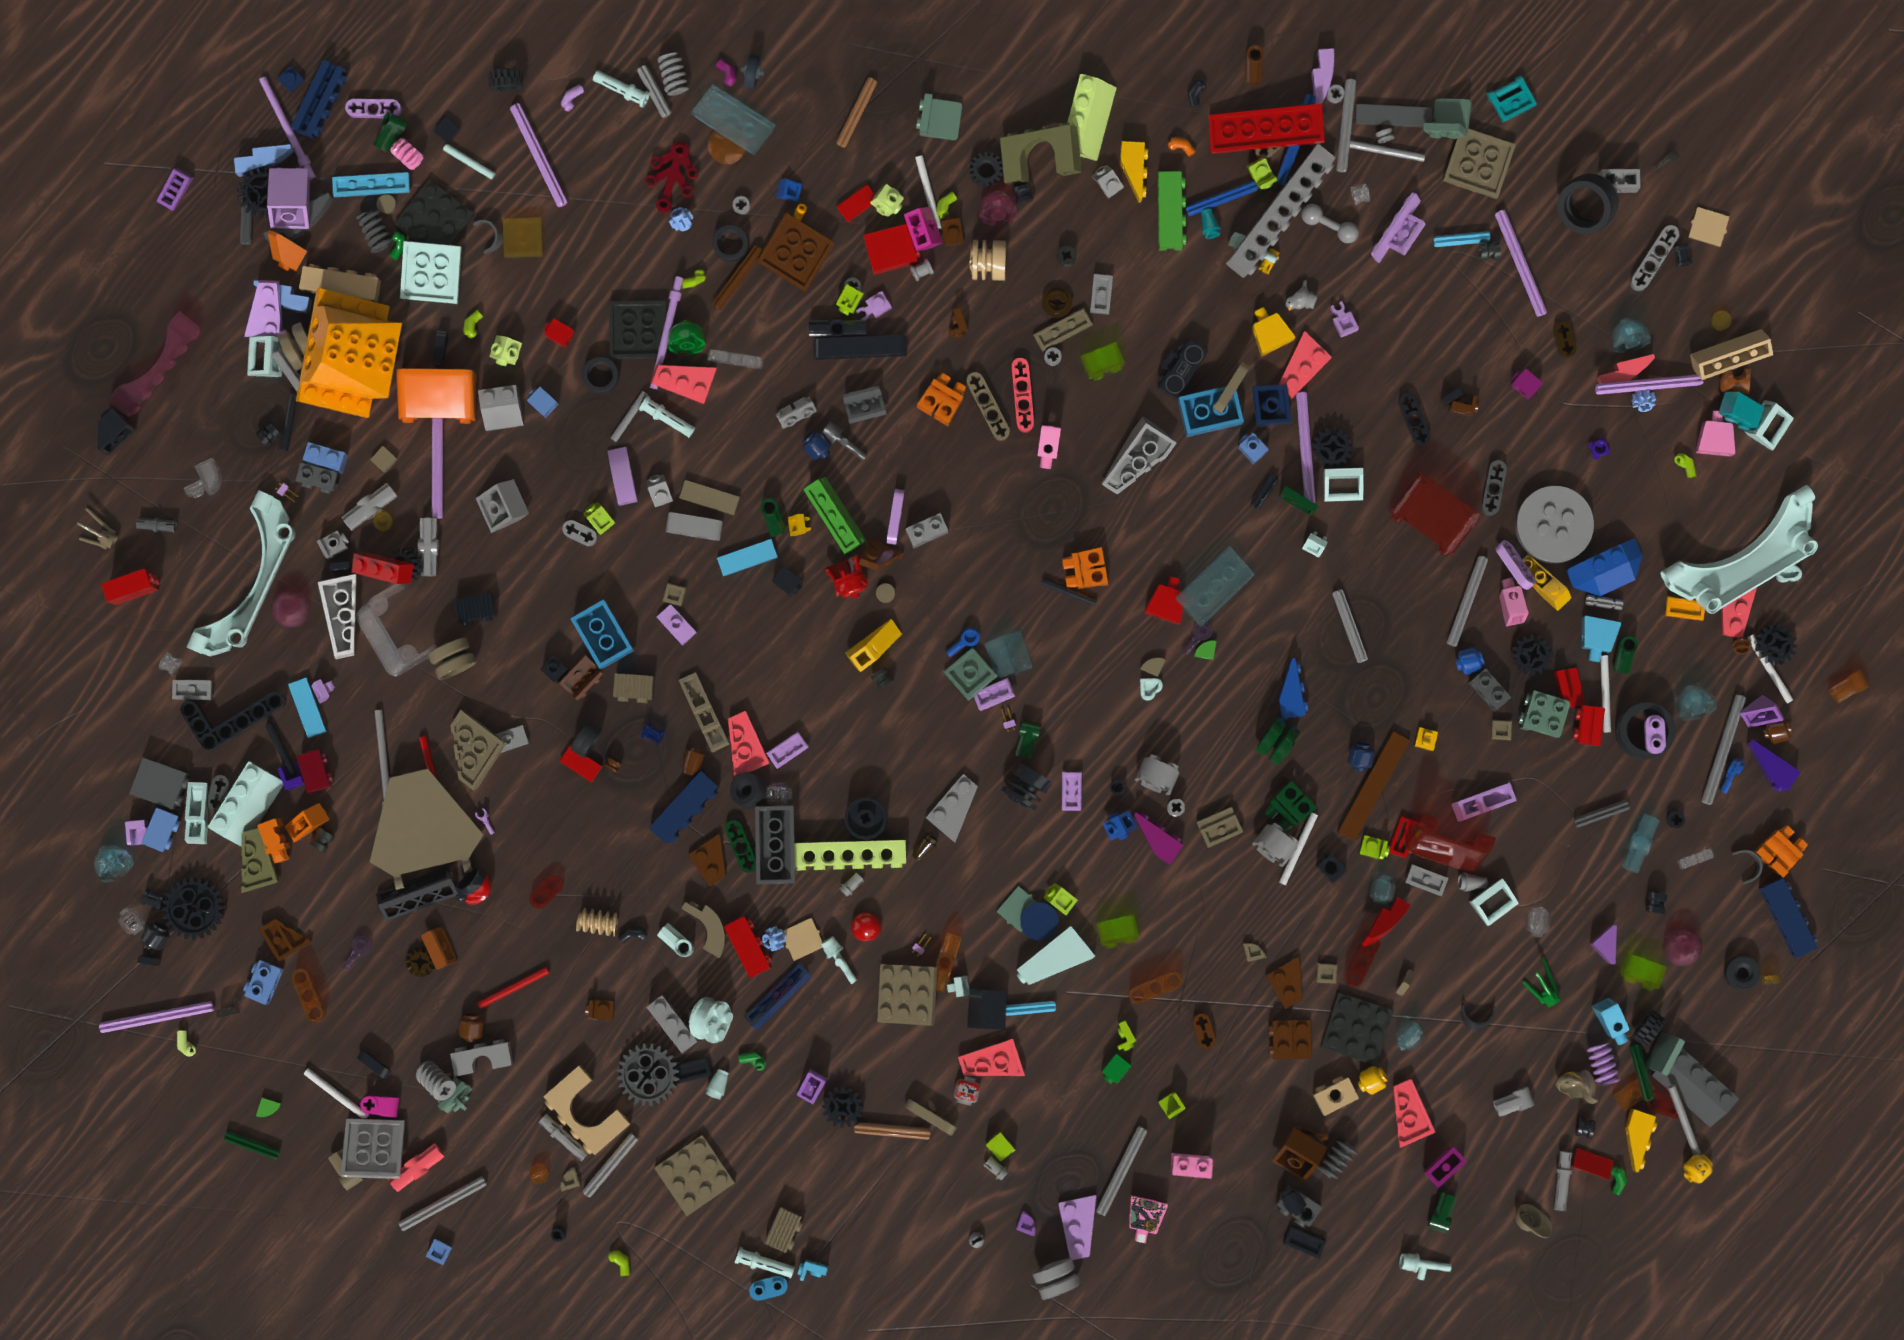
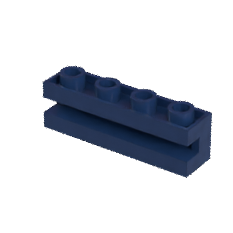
M323 59L291 125L294 132L312 140H315L316 136H320L323 129L322 124L330 116V107L339 97L338 91L340 86H344L346 83L347 72L344 68L336 67Z
M700 771L649 829L664 843H673L680 836L678 832L682 827L686 829L692 823V816L695 813L699 815L706 807L704 803L708 799L713 800L719 793L717 791L719 787Z
M1779 878L1773 881V883L1760 887L1759 890L1792 958H1799L1817 949V938L1814 933H1810L1807 927L1809 922L1805 915H1801L1799 908H1801L1796 898H1793L1789 882L1785 881L1784 878Z

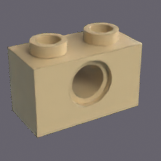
M1337 1077L1332 1080V1085L1326 1087L1324 1084L1315 1089L1316 1093L1312 1095L1323 1116L1359 1099L1348 1077ZM1333 1089H1337L1340 1093L1337 1100L1330 1098V1092Z

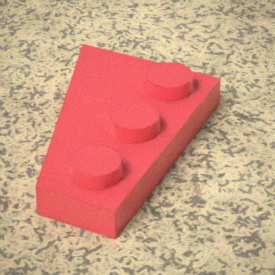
M1304 331L1279 385H1287L1288 396L1292 399L1332 357Z
M656 365L650 384L704 404L717 368Z
M1757 587L1722 608L1723 635L1736 639L1743 637Z
M747 711L729 718L734 778L741 773H750L770 764Z
M1013 1039L958 1057L964 1076H1025Z
M1412 1079L1393 1086L1399 1148L1435 1133Z

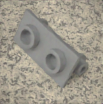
M803 397L794 402L793 404L796 408L793 410L790 405L778 410L776 416L783 429L793 426L801 419L808 418L817 412L810 397Z

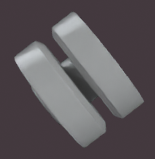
M1071 1258L1050 1263L1032 1273L1037 1284L1048 1282L1039 1289L1042 1300L1060 1295L1081 1285L1078 1274L1066 1275L1075 1268Z

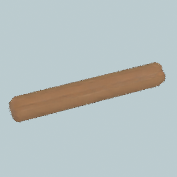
M867 79L836 141L837 145L843 148L846 147L877 85L875 79Z
M864 1122L854 1124V1132L860 1134L926 1140L930 1139L931 1134L929 1128Z

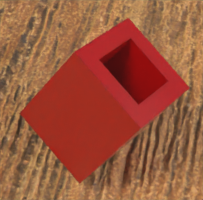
M554 318L544 328L545 337L565 349L575 334L573 329Z

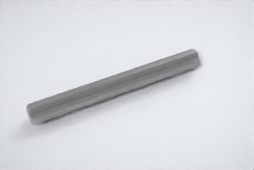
M1347 79L1345 81L1337 172L1347 171L1356 80Z
M1478 556L1447 640V644L1451 646H1457L1488 562V558L1484 556Z
M1140 1126L1137 1127L1096 1210L1097 1213L1103 1216L1107 1214L1147 1133L1146 1129Z
M479 1177L399 1222L402 1231H405L485 1187L487 1183L484 1177Z

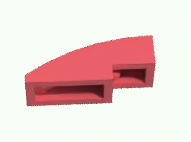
M1652 354L1617 363L1614 365L1615 372L1600 375L1597 378L1598 383L1629 381L1646 368L1655 356Z

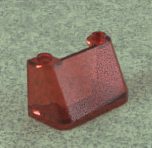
M1421 472L1414 476L1389 511L1392 515L1391 518L1399 524L1401 522L1408 523L1435 542L1439 548L1437 551L1445 557L1448 555L1450 557L1453 556L1481 518L1477 511Z
M1420 813L1413 816L1405 847L1411 854L1466 872H1473L1479 868L1493 849L1496 837L1481 834L1477 835L1473 841L1462 843L1438 835L1439 824L1436 818Z

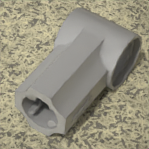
M1528 1087L1518 1089L1508 1096L1493 1101L1499 1117L1517 1110L1522 1111L1535 1105Z

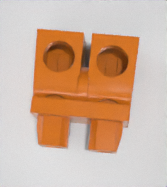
M942 373L936 380L932 381L918 402L917 408L932 416L936 407L939 406L934 414V418L949 426L963 401L966 387L957 382L953 390L947 387V384L951 378Z
M1102 547L1072 553V556L1062 559L1064 570L1075 569V575L1065 577L1067 587L1082 589L1108 585L1106 568L1101 567L1105 566Z
M275 818L258 824L263 843L267 847L265 849L266 855L271 854L274 863L290 859L286 850L291 848L290 844L286 842V837L279 828L284 826L282 818Z
M1785 825L1780 830H1775L1753 851L1765 864H1769L1768 867L1780 878H1784L1788 871L1804 855L1802 852L1808 845L1801 838H1798L1792 844L1788 839L1794 831L1788 825Z

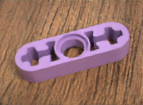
M351 99L345 105L346 112L353 118H383L390 110H384V114H382V104H384L385 108H391V105L394 104L397 110H394L393 114L397 116L402 112L400 104L393 99ZM356 104L357 107L364 108L365 113H363L362 109H356V113H353L350 107ZM371 104L379 106V110L374 114L368 111Z
M895 489L887 535L888 544L896 545L905 490Z
M1501 541L1496 546V552L1518 584L1526 590L1530 589L1536 583L1535 577L1515 548L1508 541Z

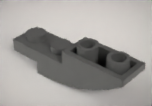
M329 193L318 194L315 196V200L309 202V229L323 217L330 207L333 198ZM269 227L267 232L263 234L268 242L267 233L269 230L283 237L286 236L288 240L293 241L309 229H271Z

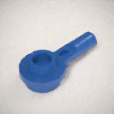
M972 627L964 629L961 634V640L945 652L951 657L964 646L976 645L980 640L979 632Z
M1735 758L1725 776L1726 780L1720 789L1721 792L1727 794L1736 773L1741 774L1745 767V764H1743L1744 759Z

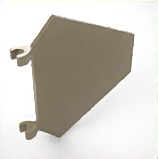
M428 769L390 777L370 863L393 876L396 890L404 888L401 874L462 860L464 872H472L469 857L482 838L483 833Z

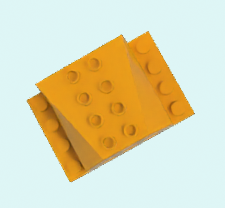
M317 288L296 401L369 418L372 399L388 398L402 326V323L387 321L390 306Z

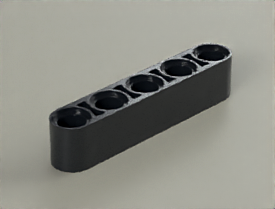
M905 335L813 339L814 359L831 360L907 356V338Z

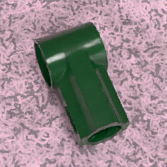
M387 112L382 119V128L373 145L389 153L397 136L401 135L405 130L407 121L391 112Z
M771 498L763 500L761 511L771 537L787 532L777 502ZM771 502L774 504L775 509L773 512L768 513L764 510V505Z
M1624 636L1619 640L1612 671L1629 675L1634 654L1638 648V641L1635 637ZM1627 639L1632 642L1630 650L1624 648V641Z
M1023 719L1015 756L1031 760L1034 745L1038 740L1042 724Z
M1441 1192L1436 1208L1430 1215L1427 1224L1428 1228L1444 1234L1448 1232L1457 1197Z

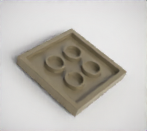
M1468 129L1467 137H1458L1443 181L1498 199L1516 144Z
M880 964L877 1022L934 1026L937 967Z
M703 1135L654 1168L686 1216L735 1184V1181Z

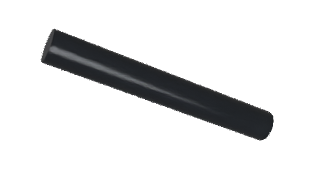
M296 394L289 395L280 449L282 451H288L296 406Z
M1045 578L1041 584L1044 587L1094 607L1097 602L1095 598Z
M267 724L265 727L289 776H295L297 772L273 724Z

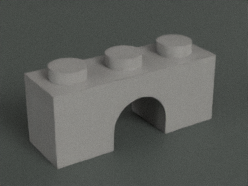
M661 995L647 1006V1009L681 1053H684L699 1041L693 1037L689 1027L680 1019L664 995Z
M504 1039L493 1041L491 1046H486L485 1043L476 1044L474 1049L467 1050L466 1047L456 1048L455 1053L450 1054L454 1077L475 1073V1061L481 1055L487 1056L491 1060L493 1069L514 1065L510 1042L505 1043Z

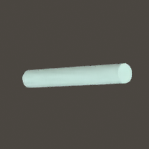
M449 144L444 146L443 150L491 180L494 178L495 173Z

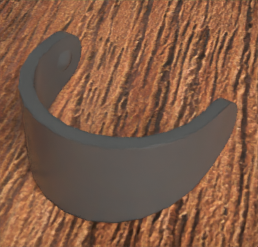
M479 220L474 222L473 226L488 223L495 231L493 245L484 251V254H488L497 250L502 245L504 231L494 221Z
M1749 850L1732 853V855L1739 853L1750 854L1757 864L1755 875L1751 879L1742 882V884L1752 882L1760 876L1763 864L1761 858L1756 853Z

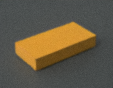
M1667 596L1664 616L1704 620L1705 609L1696 600L1690 601L1685 598Z

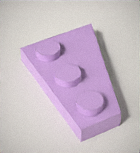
M260 280L257 285L244 337H277V333L283 331L279 281Z
M1096 1195L1058 1203L1068 1252L1072 1260L1090 1256Z

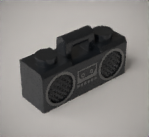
M1188 339L1187 343L1184 341L1181 343L1177 350L1180 353L1179 355L1169 351L1160 365V368L1166 371L1167 374L1162 373L1157 381L1159 384L1157 390L1176 402L1208 353V350ZM1173 359L1177 360L1173 369L1169 368Z

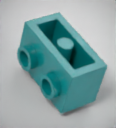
M1725 392L1719 414L1724 416L1726 421L1738 424V428L1749 430V428H1758L1764 406L1740 392Z

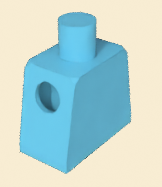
M1590 616L1582 617L1581 647L1590 650L1589 661L1600 662L1602 652H1611L1621 622Z
M1608 997L1593 1005L1592 1008L1605 1033L1612 1039L1615 1038L1618 1045L1626 1043L1628 1038L1625 1032L1630 1029L1618 1003Z

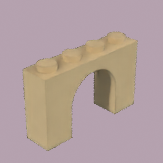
M579 1065L544 1096L546 1099L544 1103L551 1111L555 1109L559 1114L557 1118L563 1125L566 1123L571 1128L570 1133L577 1140L580 1138L584 1143L583 1148L589 1154L593 1153L596 1155L626 1129L631 1122L619 1109L597 1126H585L577 1121L572 1111L573 1100L593 1080L584 1068Z

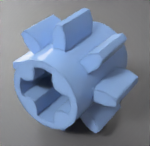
M676 208L671 212L672 219L669 220V223L676 231H686L691 227L692 223L690 220L694 217L687 208Z
M1649 389L1639 390L1632 394L1633 408L1638 407V411L1647 412L1655 406V393H1650Z
M777 926L764 930L765 935L762 936V942L766 948H771V951H775L784 947L783 943L786 941V935L783 930L777 929Z

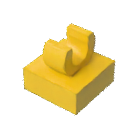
M804 514L788 517L790 536H798L810 531L811 527H805V521L810 520V518L804 517Z
M1419 727L1414 746L1434 751L1438 732Z

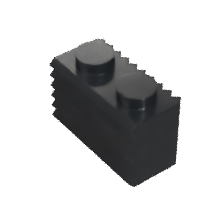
M492 593L453 600L457 622L459 624L462 623L463 626L473 625L474 621L481 620L482 623L493 621V617H497Z

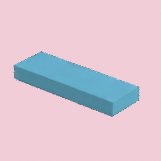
M770 539L718 557L717 560L723 576H727L778 557Z
M304 678L288 684L307 737L312 738L327 732L308 679Z

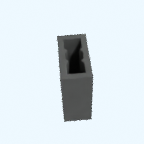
M142 758L129 794L177 810V807H181L184 797L182 794L184 789H187L188 782L191 780L189 778L190 774L153 760Z

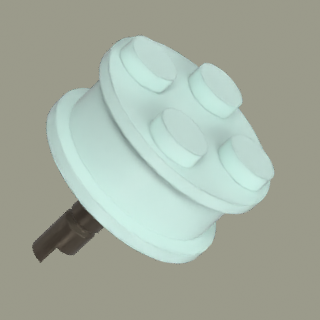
M704 997L695 1004L692 1011L682 1008V1015L690 1018L689 1027L693 1037L706 1039L711 1043H717L725 1038L730 1023L733 1020V1013L726 1002Z

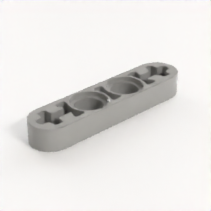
M1668 225L1659 234L1631 278L1630 285L1634 290H1644L1654 277L1679 237V230L1676 226ZM1672 230L1674 237H1671L1667 243L1663 242L1668 235L1666 232ZM1656 246H1663L1665 253L1657 255L1655 252ZM1645 262H1653L1655 265L1654 270H1646ZM1644 273L1646 275L1642 280L1644 285L1637 286L1635 278L1639 279Z

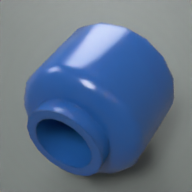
M1474 647L1458 652V659L1455 660L1458 671L1462 670L1465 675L1481 671L1482 665H1485L1481 651H1477Z

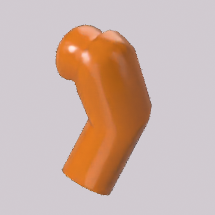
M1175 136L1168 142V147L1171 150L1182 148L1188 157L1196 152L1186 138Z

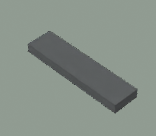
M1356 104L1355 124L1424 128V123H1432L1433 108Z

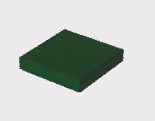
M1285 487L1279 496L1282 500L1309 516H1312L1319 507L1288 487Z

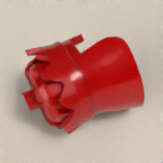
M860 554L823 568L835 584L837 597L840 594L843 598L852 596L854 599L860 596L859 592L866 589L869 581L862 572V566L859 565Z

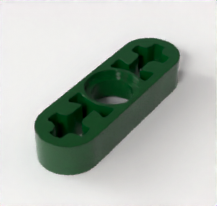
M731 820L726 824L725 832L741 870L745 873H752L756 870L755 855L742 824L736 820ZM733 823L735 826H739V829H737L738 835L743 834L744 836L743 838L736 839L734 842L732 838H735L733 832H729ZM739 841H744L747 844V849L744 852L736 850V844ZM749 851L751 856L747 857L749 861L754 862L751 870L744 868L743 865L746 864L744 857L741 860L739 858L740 855H746Z

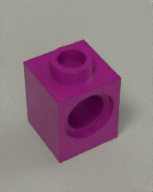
M1525 368L1522 372L1518 370L1512 377L1514 382L1511 386L1529 400L1543 382Z

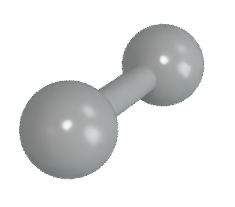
M1308 204L1302 209L1301 217L1306 224L1316 225L1320 222L1337 231L1338 238L1344 243H1353L1359 236L1358 227L1354 223L1345 222L1339 224L1323 216L1322 209L1317 204Z

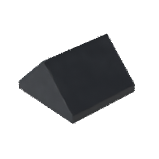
M970 989L967 1027L1005 1030L1007 991Z

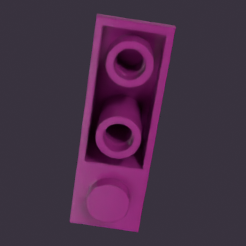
M1140 812V814L1135 813L1134 817L1153 854L1170 865L1184 846L1181 844L1182 840L1174 834L1169 836L1165 833L1166 828L1156 823L1154 825L1149 822L1150 817L1143 812Z

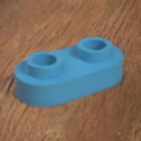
M780 1275L761 1279L752 1283L749 1293L757 1301L780 1296L786 1292L788 1282ZM776 1282L781 1284L780 1289H775L774 1284ZM758 1287L762 1288V1294H757L755 1289Z

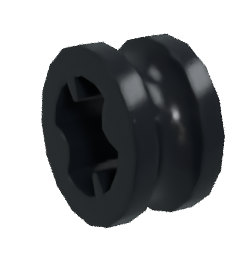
M1674 811L1667 815L1666 823L1673 829L1680 828L1685 823V817L1681 812ZM1674 814L1680 819V822L1677 823L1678 825H1674V822L1671 821V817H1674Z

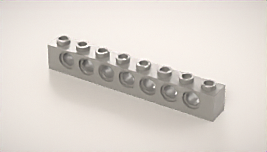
M1317 144L1226 262V265L1243 278L1247 274L1251 276L1258 267L1255 265L1258 260L1262 261L1269 253L1267 248L1270 245L1274 246L1280 237L1277 236L1281 230L1284 232L1291 224L1289 219L1292 216L1296 217L1302 209L1299 207L1303 201L1306 203L1312 196L1310 191L1313 187L1317 189L1324 180L1321 178L1323 174H1328L1334 167L1332 162L1336 157ZM1312 165L1317 166L1319 171H1313ZM1301 179L1307 182V187L1301 184ZM1290 194H1294L1297 201L1291 200ZM1279 208L1285 210L1286 216L1279 213ZM1268 222L1275 226V230L1269 229ZM1257 237L1263 239L1264 245L1257 242ZM1246 252H1250L1253 255V259H1248Z

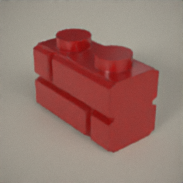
M1580 705L1579 708H1576L1575 720H1578L1577 728L1574 727L1573 739H1576L1575 743L1601 746L1605 714L1604 707Z

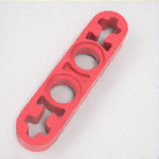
M1017 358L1012 363L1016 422L1018 429L1021 432L1027 433L1034 427L1029 364L1024 358ZM1018 362H1022V365L1026 366V368H1023L1022 373L1023 375L1027 374V377L1015 378V375L1019 376V370L1015 369V366H1018ZM1019 381H1025L1028 387L1026 390L1020 391L1017 389L1016 384ZM1024 399L1029 402V407L1026 410L1019 408L1018 403L1020 400ZM1030 412L1031 415H1027V422H1031V424L1028 425V428H1024L1023 425H1020L1023 422V415L1019 416L1018 413L1025 414Z

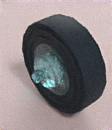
M750 54L745 68H741V72H744V87L755 89L760 75H764V72H761V58L758 55Z

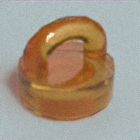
M537 1164L531 1168L530 1179L534 1183L541 1184L547 1181L549 1170L545 1165Z

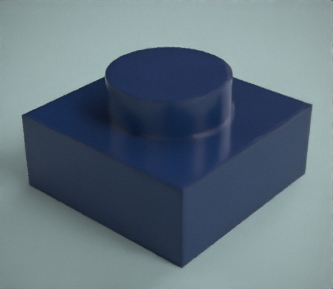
M291 66L277 78L291 94L305 81Z

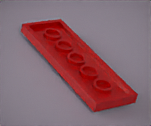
M1323 104L1209 115L1211 153L1217 154L1325 143Z

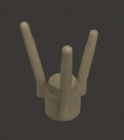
M87 507L85 510L107 531L103 530L100 533L81 522H77V525L98 536L100 542L84 537H79V540L100 546L105 550L107 548L111 549L118 539V536L115 534L116 531L111 529Z

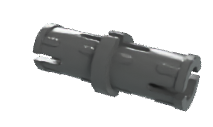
M138 517L137 521L139 522H136L137 529L174 533L177 530L174 528L177 527L176 520H163L160 517H155L154 519Z

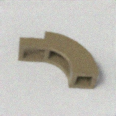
M691 901L690 904L685 902L681 909L701 920L706 927L707 941L703 949L721 958L725 949L726 933L720 917L707 905L701 911L699 910L701 906Z

